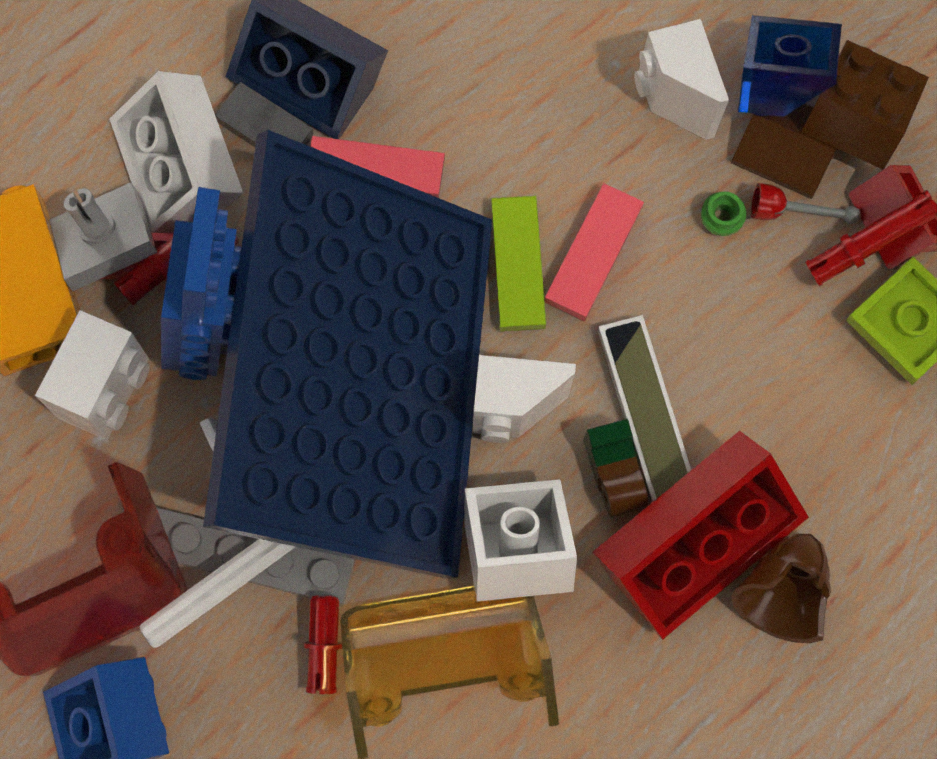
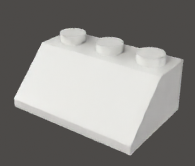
M158 71L109 118L130 180L140 195L151 233H167L174 230L175 220L193 223L198 187L220 190L218 209L223 210L243 194L201 76Z

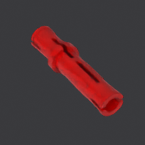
M925 190L921 195L855 234L849 236L846 233L840 236L841 242L816 257L806 260L805 264L820 287L824 285L823 283L854 265L860 268L866 264L864 259L936 218L937 204L932 200L929 191Z

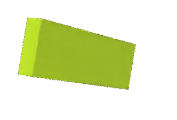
M536 196L491 198L500 332L545 329L546 315Z

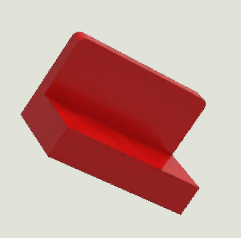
M890 165L849 193V197L853 205L860 210L861 220L866 227L921 195L924 189L911 165ZM937 217L878 251L888 269H896L922 252L937 251Z

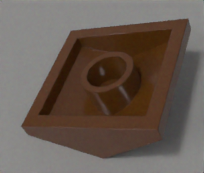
M766 87L731 160V164L812 199L836 148L801 132L813 109L812 106Z

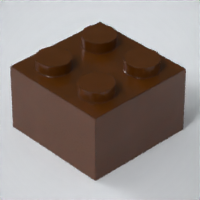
M846 40L801 132L884 170L907 130L929 77L915 71L911 67L875 53L867 47Z

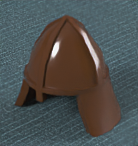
M793 534L778 542L766 557L760 559L751 574L731 594L732 605L735 610L752 626L773 637L795 643L810 644L822 641L824 638L827 599L831 594L830 568L823 544L812 534Z

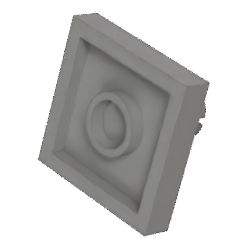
M132 182L95 199L90 190L86 188L79 189L77 191L83 200L82 203L72 192L64 200V207L67 212L49 220L63 277L72 291L157 253L140 195Z

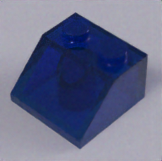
M752 15L743 65L738 112L754 113L758 116L773 115L784 117L834 86L837 78L842 24Z

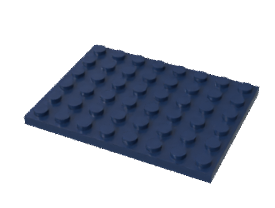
M271 130L257 134L203 527L440 578H458L464 521L465 488H467L492 219Z

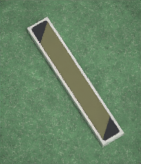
M643 315L599 326L598 335L624 419L629 421L633 436L631 439L651 504L689 473L691 467Z

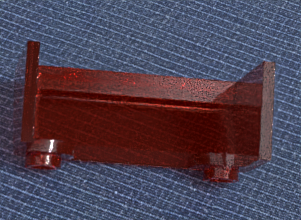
M118 462L108 465L125 511L106 520L97 532L96 548L103 565L16 605L10 589L5 583L0 581V660L14 674L20 676L41 675L140 629V625L187 591L185 580L143 473Z

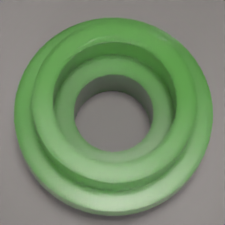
M717 192L710 195L704 201L701 208V220L705 228L711 233L719 236H729L742 228L746 220V208L737 195L731 192ZM718 210L728 212L730 220H719L715 212Z

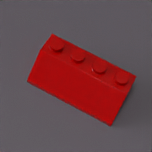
M738 431L592 553L616 586L663 640L770 551L778 542L782 541L806 521L809 516L772 454L744 433Z

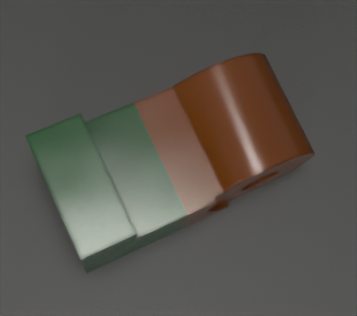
M628 419L587 429L583 439L598 491L601 492L610 517L648 506L647 491L631 439L633 436Z

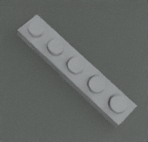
M126 499L111 545L121 550L212 573L258 539L203 527L204 519ZM295 547L248 582L310 599L315 595H333L338 597L339 606L343 607L356 560Z

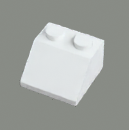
M701 19L648 32L644 51H640L639 71H635L634 74L639 96L647 98L651 112L706 140L714 138L729 99Z
M479 355L472 434H482V440L493 443L509 442L510 437L519 438L568 398L575 376L576 364Z

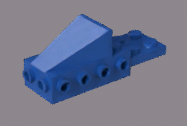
M198 187L193 223L175 220L161 313V369L179 371L180 377L190 380H206L207 375L217 376L220 354H227L241 246H235L237 229L227 228L228 210L218 209L220 190Z

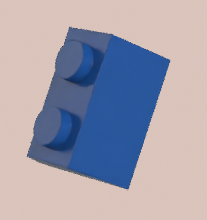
M145 657L96 665L43 692L59 759H157L169 754L166 729L161 721L154 694V681L149 674Z

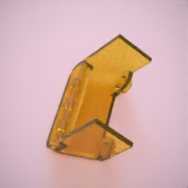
M470 586L362 604L350 608L341 616L346 696L358 759L368 758L366 727L384 726L398 717L403 709V696L498 681L500 692L515 701L527 702L534 698L542 697L549 727L559 725L552 659L534 596L477 602L475 587Z

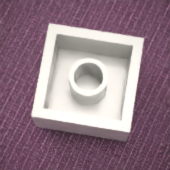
M79 310L35 396L59 420L108 441L112 431H118L125 422L129 406L126 403L134 388L140 389L148 376L150 365L147 362L149 358L132 332Z
M560 479L465 488L464 526L477 602L574 591L577 555Z

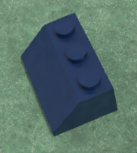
M251 0L225 77L238 85L240 82L291 115L330 137L339 139L373 90L388 50L298 0Z

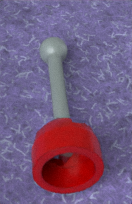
M757 183L752 196L751 217L753 219L775 220L785 210L843 218L848 224H855L861 218L860 210L854 206L847 207L844 210L787 201L785 193L780 188L770 184Z

